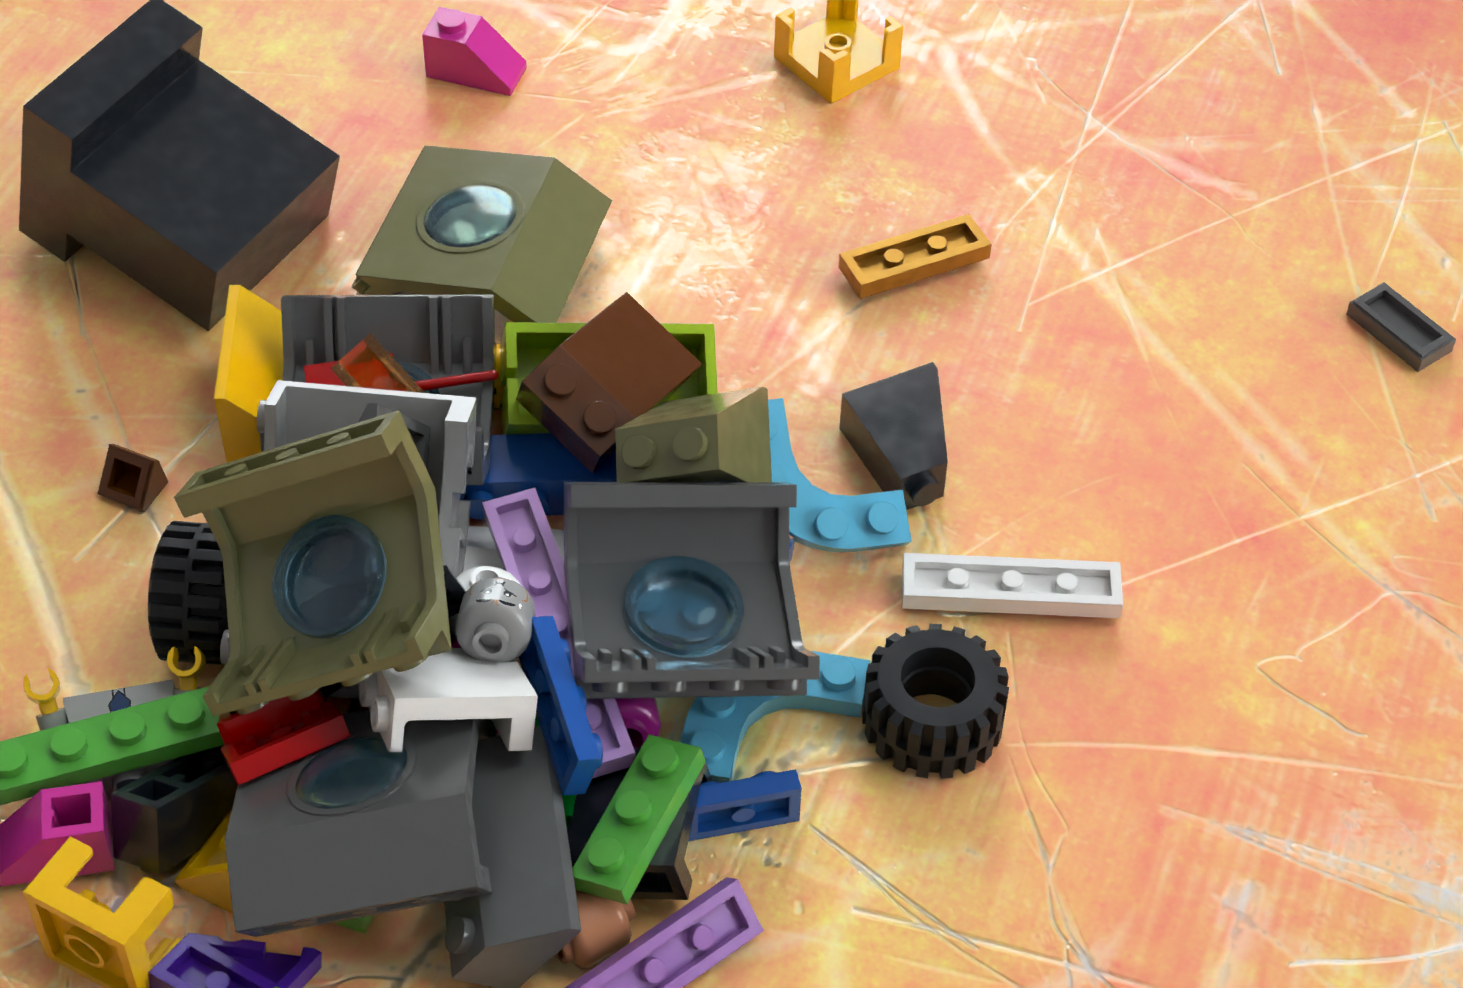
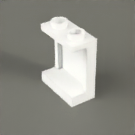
M452 648L451 651L429 656L423 663L413 669L403 672H397L394 668L373 673L369 678L359 683L360 704L362 707H368L373 732H380L389 752H402L404 727L408 721L491 719L508 751L532 750L538 695L516 659L510 662L479 660L469 656L462 648Z

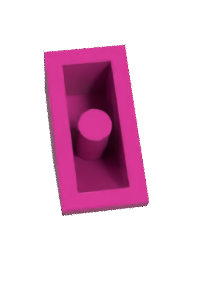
M439 7L422 33L426 77L511 96L527 68L526 60L482 16L461 12L456 9Z

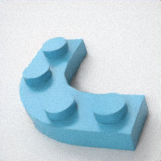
M783 398L768 400L772 482H787L797 485L796 507H789V535L796 542L814 549L840 553L905 546L912 542L903 490L848 496L830 494L812 485L798 469L792 453Z
M811 651L820 656L819 679L807 680V695L696 697L688 711L680 742L701 747L713 781L719 783L732 781L740 744L748 728L764 715L781 709H810L861 718L866 671L870 660Z

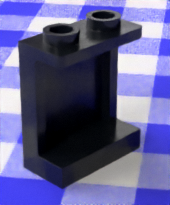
M633 747L635 756H637L641 747ZM706 762L630 899L688 900L692 878L684 858L700 786L702 783L713 781ZM629 768L593 778L586 793L577 794L573 816L570 819L567 830L572 868Z

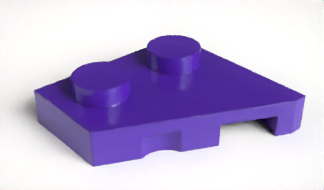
M188 933L148 972L149 988H303L322 968V952L315 948L303 947L301 956L266 952V942L245 939L225 941L218 936Z

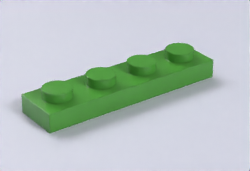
M210 686L0 741V805L33 797L42 789L78 785L225 745L217 727V723L220 721L218 715L212 716L202 697Z

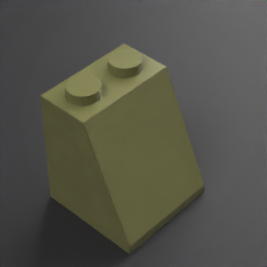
M764 386L665 401L615 429L617 482H772L768 389Z

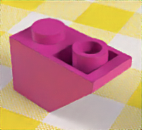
M102 781L42 789L0 824V887L32 882L70 836L90 846L94 853L76 876L115 870L112 813Z

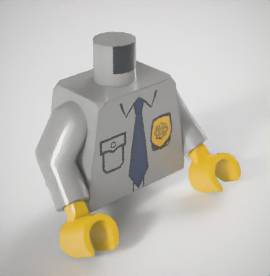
M195 646V664L191 669L182 671L178 667V649L172 647L167 655V665L172 673L179 676V688H175L174 680L172 679L63 698L64 708H58L55 698L60 691V682L58 676L51 668H48V671L53 681V686L48 693L43 695L35 694L31 690L27 674L23 680V687L28 699L39 705L41 714L36 716V720L41 731L200 689L201 687H197L196 678L202 675L207 662L203 652ZM174 759L81 784L102 781L107 800H111V793Z

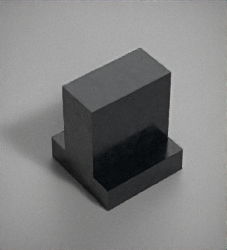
M149 0L23 105L19 231L64 262L81 247L86 246L209 331L225 316L229 285H241L251 291L329 215L340 155L201 62L199 56L203 27L165 1Z

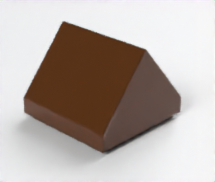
M109 444L97 494L145 511L167 485L168 479L159 460L116 444Z

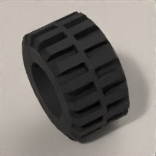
M172 521L166 527L157 545L149 580L148 623L151 640L160 660L167 661L168 652L172 647H176L179 653L178 662L195 663L194 647L196 646L205 655L206 664L226 665L222 664L220 660L222 635L225 630H229L223 559L219 545L208 523Z
M929 624L928 630H920L918 625L906 628L905 636L903 637L894 633L886 638L885 647L878 646L872 654V662L868 664L864 690L862 724H866L865 735L868 742L876 743L875 752L883 760L890 757L893 758L894 768L905 772L907 768L917 770L916 777L927 779L929 773H939L940 779L953 778L954 770L959 769L963 774L975 770L976 760L985 763L992 756L993 747H998L1009 693L1006 667H1000L1001 657L996 650L986 651V641L977 635L971 639L966 637L965 629L954 626L952 631L942 630V624ZM927 694L940 695L957 704L949 707H932L922 704L913 698Z

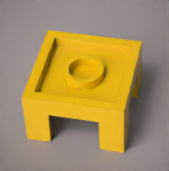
M827 0L826 17L795 33V10L792 7L775 15L774 58L831 104L900 68L903 25L892 16L886 17L884 36L881 39L857 20L859 0Z
M70 836L23 891L46 957L103 988H149L148 972L182 940L178 936L173 940L164 938L148 956L145 946L146 940L174 906L171 889L149 877L143 878L113 913L109 906L98 901L96 893L85 888L78 894L66 888L94 854L90 846Z

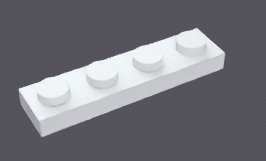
M904 553L902 565V609L1121 618L1123 609L1120 562Z

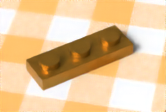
M966 214L840 253L838 268L859 299L989 259L992 244L971 215Z

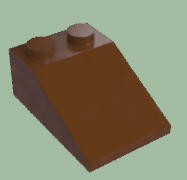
M626 291L544 359L521 382L516 400L593 473L616 451L615 429L665 402L701 367L702 363Z

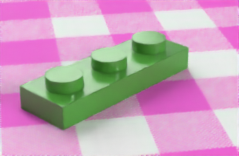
M648 735L573 866L575 889L577 891L628 904L706 762L701 747Z

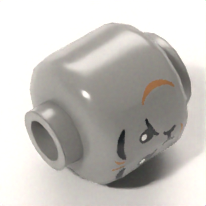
M503 577L485 578L474 583L464 594L455 625L458 643L465 653L475 659L492 662H510L517 659L527 649L532 635V617H536L534 600L527 589L516 581Z

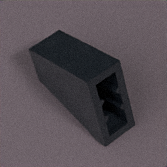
M931 362L842 393L839 429L883 492L903 490L906 510L916 506H926L936 499L943 497L948 459L938 368L935 364Z

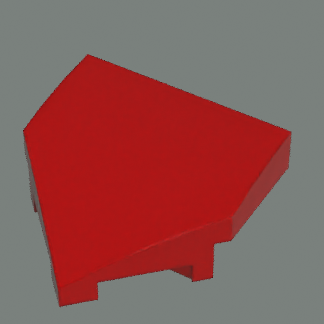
M320 690L300 700L293 701L288 696L272 700L252 713L244 715L236 713L217 723L225 743L221 748L222 754L238 785L351 736L340 711L332 701L324 702Z

